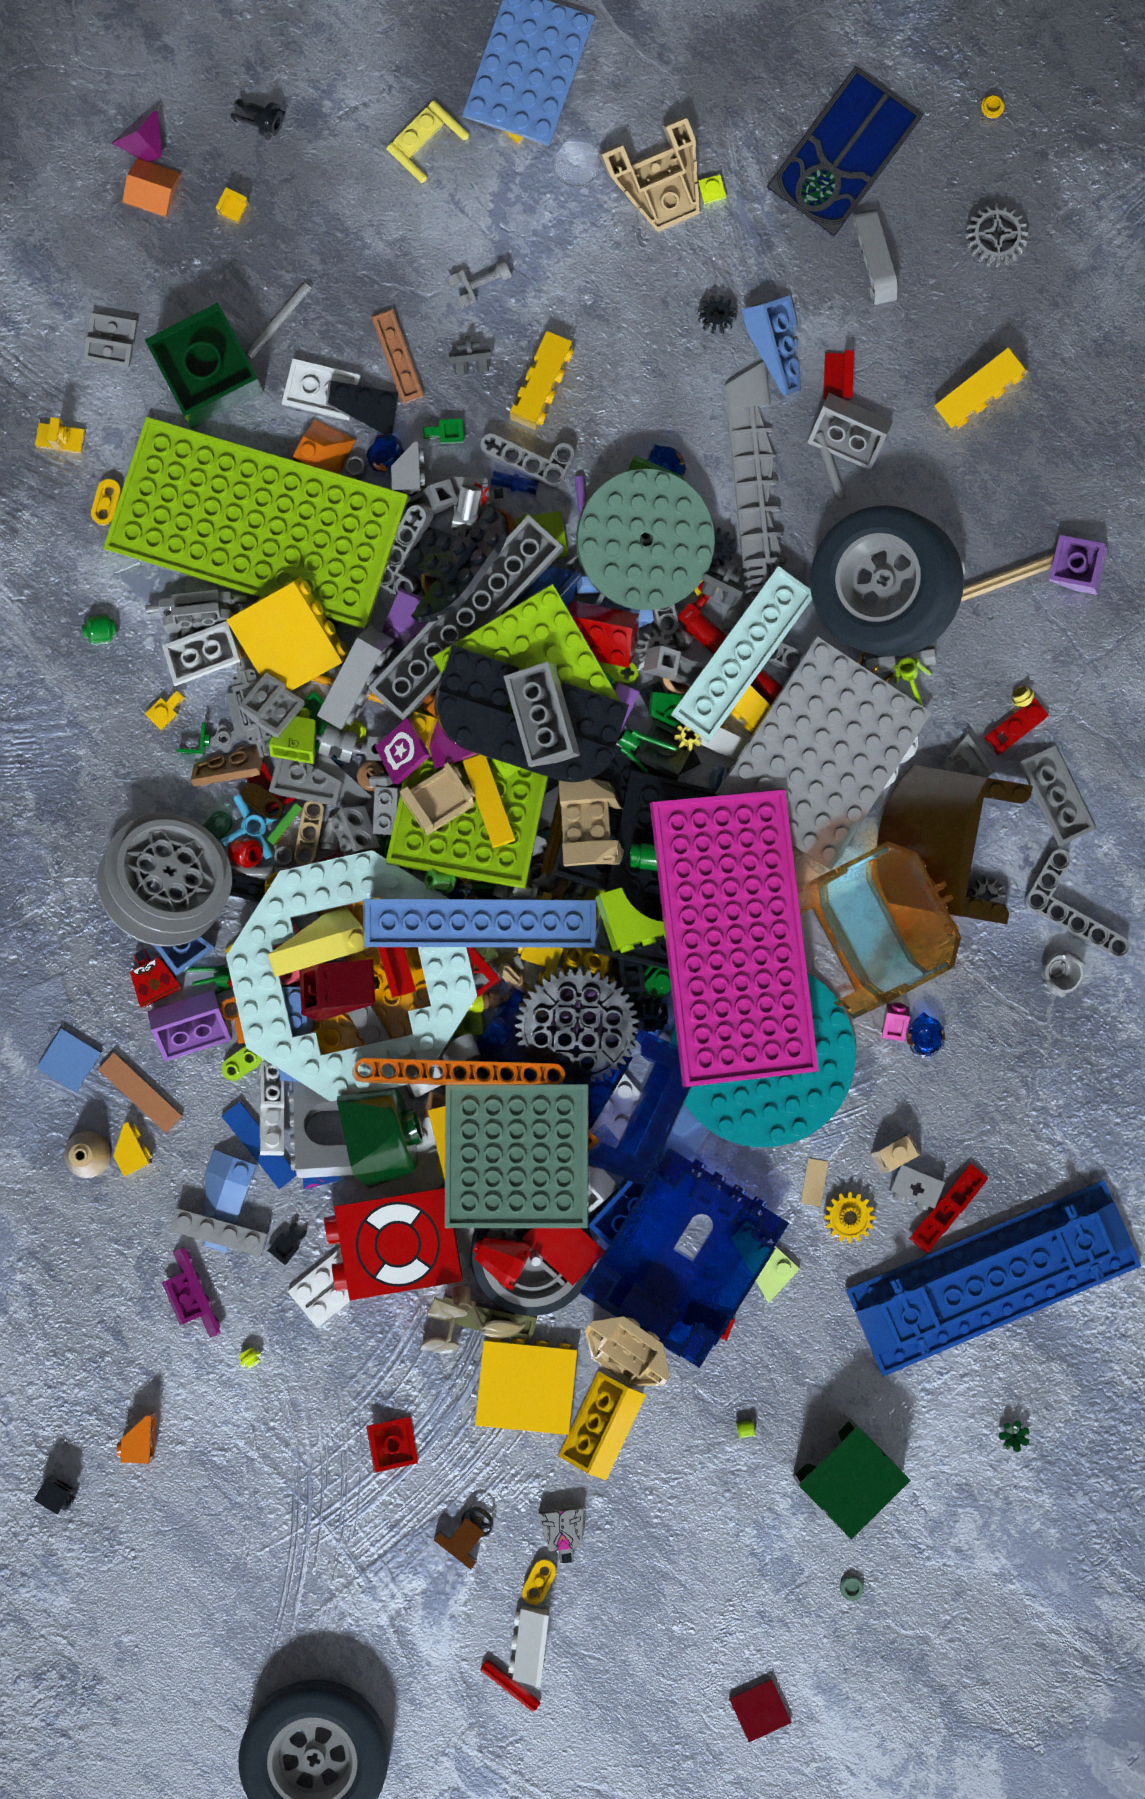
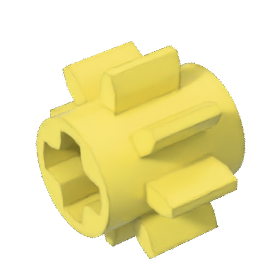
M682 726L677 727V730L681 733L675 735L674 739L680 740L679 748L688 746V750L691 751L693 744L696 746L701 745V742L697 740L700 738L699 735L687 726L685 728ZM689 732H692V733H693V736H692L693 739L690 738V739L687 741V740L685 739V736H686L685 733L688 734Z

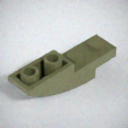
M444 1296V1301L452 1303V1297ZM476 1302V1309L483 1324L494 1320L515 1323L525 1322L524 1328L512 1337L532 1340L537 1321L536 1316L519 1315L504 1309L491 1307L488 1304ZM472 1308L469 1309L466 1316L455 1318L454 1324L483 1332V1329L479 1328Z

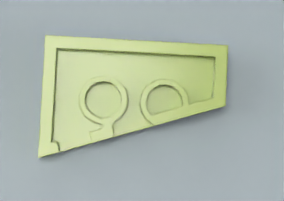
M748 1221L732 1237L764 1297L770 1303L800 1268Z

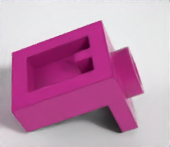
M898 1002L886 1004L882 1038L905 1042L910 1020V1007Z

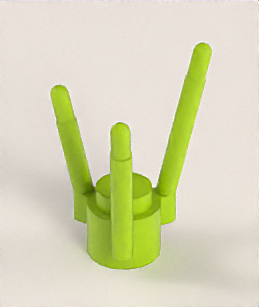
M904 658L898 665L894 666V683L897 684L899 682L900 676L902 679L909 681L916 702L923 706L914 679L918 676V668L928 676L932 673L920 663L918 658L914 660L912 658Z

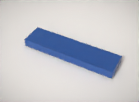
M238 1102L221 1116L278 1189H281L297 1176L296 1171L291 1170V1165L283 1155H260L259 1125L241 1102Z

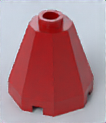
M485 1236L483 1241L478 1239L473 1252L476 1253L475 1260L504 1287L513 1290L517 1277H520L533 1244L522 1240Z

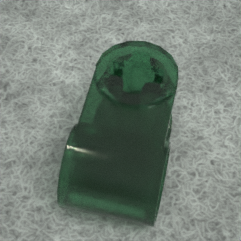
M216 811L202 826L211 832L220 843V839L231 830L233 820L226 812ZM218 817L222 819L226 817L224 820L226 825L224 827L221 825L217 827L218 821L216 820Z

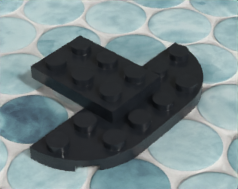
M489 504L466 538L429 527L415 548L409 553L408 558L403 563L408 570L436 578V581L431 585L429 591L411 615L416 622L428 623L437 621V616L444 615L447 612L451 614L472 594L500 554L507 538L508 532L505 530V523L507 521L497 508Z

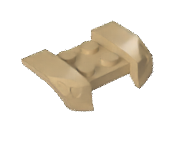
M596 779L581 782L559 781L563 830V865L620 864L624 850L621 848L619 841L611 840L609 807L621 809L613 786L609 782Z

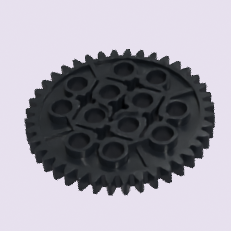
M569 966L567 973L562 968H559V975L550 971V979L543 975L542 984L535 981L534 986L536 990L529 987L528 994L530 996L523 995L524 1003H519L521 1011L516 1012V1018L519 1020L515 1021V1027L519 1029L515 1030V1034L520 1037L517 1039V1044L523 1045L520 1048L521 1054L527 1053L525 1060H532L531 1063L560 1065L565 1072L564 1085H567L569 1080H572L573 1085H576L578 1080H581L582 1085H586L587 1079L592 1084H595V1077L604 1081L603 1074L606 1073L611 1077L612 1068L619 1071L618 1063L625 1065L626 1059L624 1056L631 1057L629 1049H635L633 1041L638 1040V1035L634 1032L639 1031V1025H636L639 1019L638 1016H635L637 1008L632 1007L634 1000L628 999V991L622 992L624 989L623 984L616 986V978L608 981L609 975L607 972L601 977L600 969H597L594 974L591 973L589 966L585 972H582L581 966H578L576 972H573L572 967ZM565 988L573 991L569 996H564L560 992ZM588 989H593L597 992L591 997L584 994ZM576 1000H581L580 1007H575ZM555 1009L556 1027L554 1029V1041H552L550 1025L553 1022V1010ZM540 1010H545L548 1012V1015L538 1017L536 1013ZM569 1011L572 1015L569 1018H562L560 1013ZM602 1011V1023L604 1027L601 1030V1042L599 1043L598 1026L600 1023V1013ZM586 1012L595 1013V1017L592 1019H586L583 1015ZM610 1013L619 1014V1017L615 1020L607 1018V1015ZM578 1016L580 1025L576 1036L574 1027ZM542 1032L545 1033L547 1037L543 1040H539L535 1037V1035ZM567 1033L571 1037L564 1041L559 1039V1036ZM586 1034H591L594 1036V1039L585 1041L582 1037ZM609 1035L618 1037L615 1042H608L606 1040ZM574 1045H579L578 1052H573ZM567 1056L570 1060L562 1063L558 1061V1058ZM587 1056L593 1058V1061L588 1064L583 1063L581 1060ZM549 1070L547 1072L548 1079L554 1075V1080L557 1081L558 1074L553 1070Z

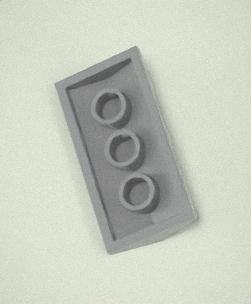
M1056 745L1019 762L1028 784L1033 786L1032 792L1059 847L1096 829Z

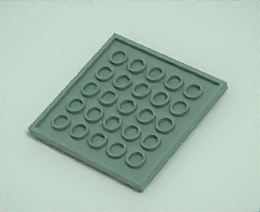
M588 1084L446 1085L445 1228H588Z

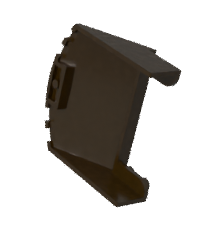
M913 765L897 783L887 801L878 830V869L888 901L890 903L1007 925L1009 911L1005 905L998 902L966 897L983 799L985 797L1019 804L1025 803L1031 797L1033 786Z

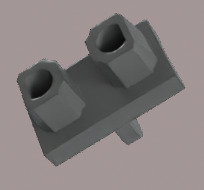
M465 336L466 343L457 344L458 351L467 350V352L449 354V361L453 365L456 376L468 374L466 362L472 361L476 362L477 373L489 371L490 349L472 351L471 349L481 347L480 341L470 342V336Z
M730 565L728 570L719 567L718 574L708 570L702 579L704 581L702 593L713 597L717 588L726 591L721 602L730 607L734 605L738 598H741L746 588L737 584L740 576L733 573L735 569L733 565Z

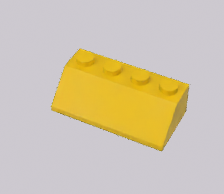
M598 1371L558 1457L589 1475L607 1480L646 1394Z

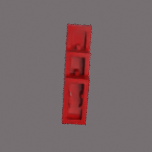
M969 1164L937 1202L935 1209L932 1208L908 1239L927 1254L956 1218L965 1210L989 1178L975 1166Z

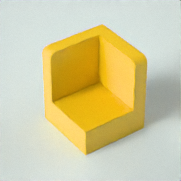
M226 187L216 206V210L219 215L239 224L249 202L247 197Z

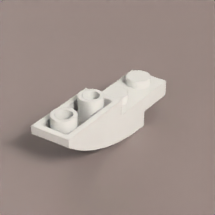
M261 1062L260 1155H284V1081L280 1080L277 1067L269 1062Z

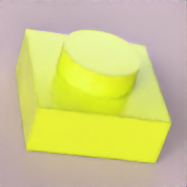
M721 175L698 180L704 205L726 199Z

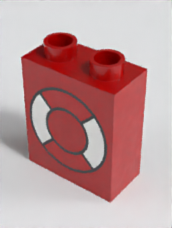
M445 1187L334 1206L335 1216L324 1217L328 1245L340 1244L343 1259L341 1263L332 1264L336 1292L348 1290L349 1301L463 1281L455 1228H445Z

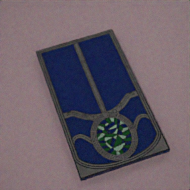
M855 67L769 183L767 189L828 232L829 235L835 237L922 119L923 114L860 68Z

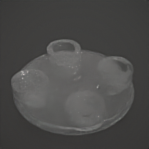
M566 142L557 152L554 159L556 176L562 183L571 187H582L589 184L595 179L600 168L597 151L583 142Z

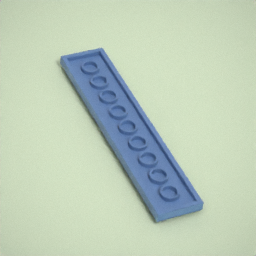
M363 899V947L594 948L596 939V900Z

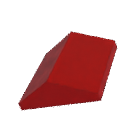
M410 1417L382 1421L366 1426L374 1473L418 1464Z

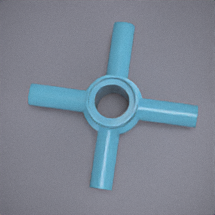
M239 794L233 799L244 818L241 828L220 840L225 847L238 837L246 836L256 839L261 844L263 855L267 860L273 857L274 854L263 834L266 831V825L276 820L252 814L248 805L243 801L242 794ZM279 809L269 813V815H275ZM256 821L260 826V830L256 833L250 832L247 828V823Z

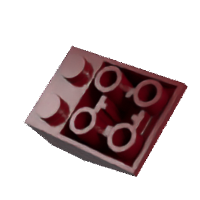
M373 959L317 964L299 970L301 1015L319 1022L375 1004Z

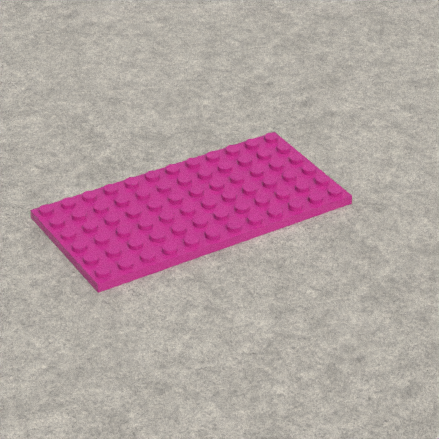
M776 790L651 802V819L683 1087L819 1071L786 791Z

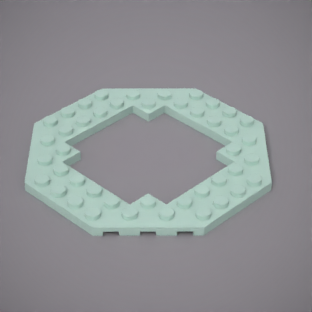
M373 850L279 871L226 955L246 1048L331 1102L337 1101V1096L408 1085L358 1082L352 1075V1069L357 1061L363 1058L437 1060L477 998L467 947H418L431 1006L408 1011L413 1035L321 1055L316 1032L293 1037L280 976L274 977L268 954L274 950V945L283 944L295 936L291 917L361 902L363 899L379 897L383 899H449L436 890H427L425 883L400 867L386 864V859ZM366 1065L358 1066L360 1075L368 1076L370 1074V1069ZM387 1065L382 1067L383 1075L387 1077L393 1076L392 1067ZM406 1067L405 1071L409 1077L417 1076V1070L414 1067Z

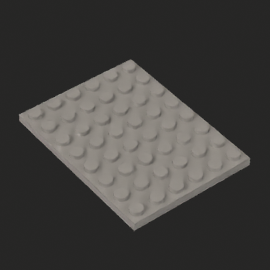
M815 636L715 795L723 796L785 790L792 845L829 870H832L932 712L818 636Z

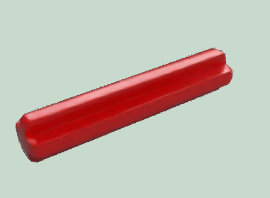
M486 1660L480 1670L531 1712L537 1710L540 1706V1701L490 1660Z

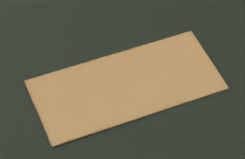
M808 1158L801 1204L821 1207L828 1161Z

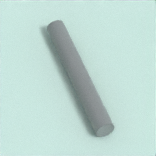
M817 433L815 435L817 441L824 446H828L824 433ZM821 446L819 449L837 500L844 499L846 496L832 455L826 447Z

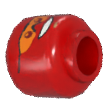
M246 836L234 839L228 848L229 859L234 864L245 868L256 866L263 854L261 844L256 839Z

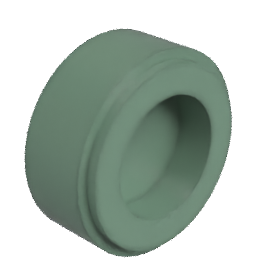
M848 1576L842 1580L840 1592L845 1599L854 1601L862 1596L864 1586L859 1578Z

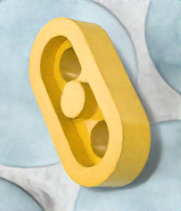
M105 479L101 481L95 494L91 517L97 524L102 526L109 525L112 522L121 495V487L115 480ZM108 488L114 489V493L111 496L106 495ZM103 510L108 512L105 518L100 517V512Z
M540 1559L534 1564L522 1589V1597L528 1604L537 1605L544 1600L556 1576V1567L551 1560ZM541 1567H547L549 1569L548 1574H541ZM531 1588L538 1589L536 1596H532L529 1593Z

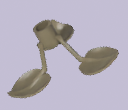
M456 1286L452 1288V1303L434 1297L431 1306L427 1310V1316L439 1320L451 1319L448 1336L445 1339H428L420 1345V1350L440 1354L452 1353L458 1350L459 1343L451 1341L455 1318L466 1316L470 1308H472L479 1328L483 1329V1335L488 1337L506 1338L513 1336L524 1328L525 1322L515 1323L494 1320L483 1324L476 1309V1302L471 1301V1288Z

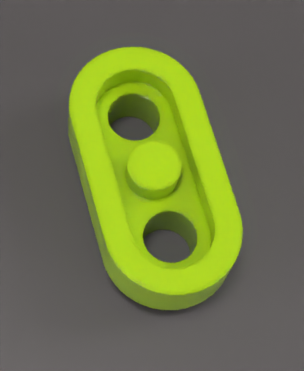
M245 1045L223 1062L221 1067L222 1074L228 1080H239L259 1066L263 1058L247 1049ZM247 1054H251L254 1060H249ZM229 1067H234L236 1073L231 1072Z

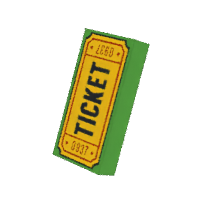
M297 803L294 804L268 836L267 840L274 846L277 845L302 814L303 808Z

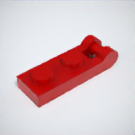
M1034 698L1029 705L1022 707L986 735L984 739L987 743L990 742L995 748L994 752L999 756L1049 715ZM1000 733L1007 739L1004 743L997 737Z

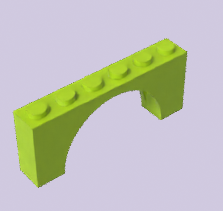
M622 887L595 897L613 951L620 949L621 953H625L635 949V944L642 943L643 946H647L657 942V937H665L664 922L648 918L636 910L628 901Z

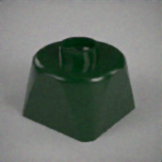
M390 1088L337 1096V1105L353 1175L368 1188H372L406 1175L417 1168V1144L423 1143L421 1125L415 1109H407L404 1099L398 1090Z

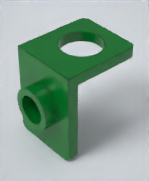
M205 722L201 724L200 750L177 749L176 752L178 754L205 756L206 747H210L211 734L207 733V724Z

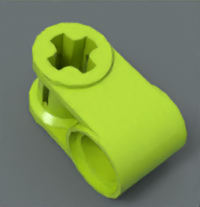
M598 662L600 667L615 680L613 684H618L619 682L628 686L638 681L639 672L633 663L630 664L629 668L634 675L626 679L622 672H626L627 667Z

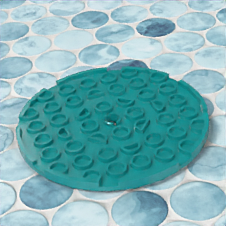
M808 972L807 977L819 1071L683 1087L676 1025L674 1022L671 1032L669 1061L677 1093L685 1107L688 1108L697 1121L718 1137L738 1145L770 1148L791 1144L806 1138L824 1126L845 1100L852 1083L856 1063V1048L852 1027L845 1010L836 996L826 985Z

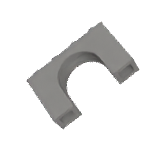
M293 1082V1090L289 1091V1103L294 1105V1112H290V1126H294V1134H290L291 1148H295V1156H291V1170H296L297 1178L353 1175L346 1145H319L311 1141L305 1133L308 1122L315 1115L324 1111L339 1110L337 1101L331 1102L301 1082Z

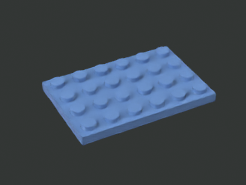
M502 0L465 105L463 117L550 146L595 16L548 0Z

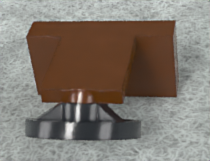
M469 1507L465 1510L461 1518L462 1524L451 1538L442 1531H439L434 1538L436 1543L470 1570L477 1563V1559L470 1555L469 1552L481 1537L487 1536L492 1531L494 1526L491 1515L480 1507ZM474 1511L483 1514L489 1523H485L481 1517L476 1516ZM468 1512L470 1515V1520L467 1517L465 1519L466 1513Z

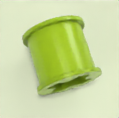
M752 1418L751 1420L736 1421L739 1440L740 1438L750 1436L755 1437Z

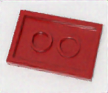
M530 1228L522 1236L525 1241L533 1244V1249L572 1286L605 1253V1250L582 1228Z

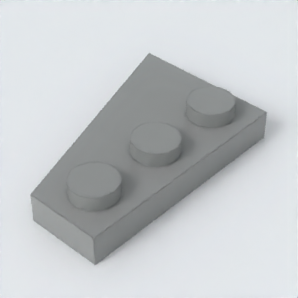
M278 758L269 792L275 795L338 807L343 783L308 763Z

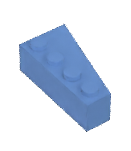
M201 937L177 946L152 945L176 978L214 951V947Z

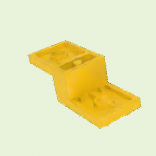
M543 892V895H538L536 900H552L553 895ZM519 947L517 953L521 954L520 960L546 969L545 972L540 971L537 980L542 984L543 975L550 979V971L556 972L563 948ZM542 1010L538 1011L536 1015L540 1016Z

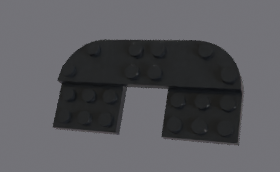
M451 645L436 691L434 710L436 720L443 734L453 744L466 751L564 782L589 780L600 774L610 764L617 751L615 747L629 704L562 682L561 688L580 756L558 763L529 767L515 716L505 713L510 697L504 676L518 672L519 667Z

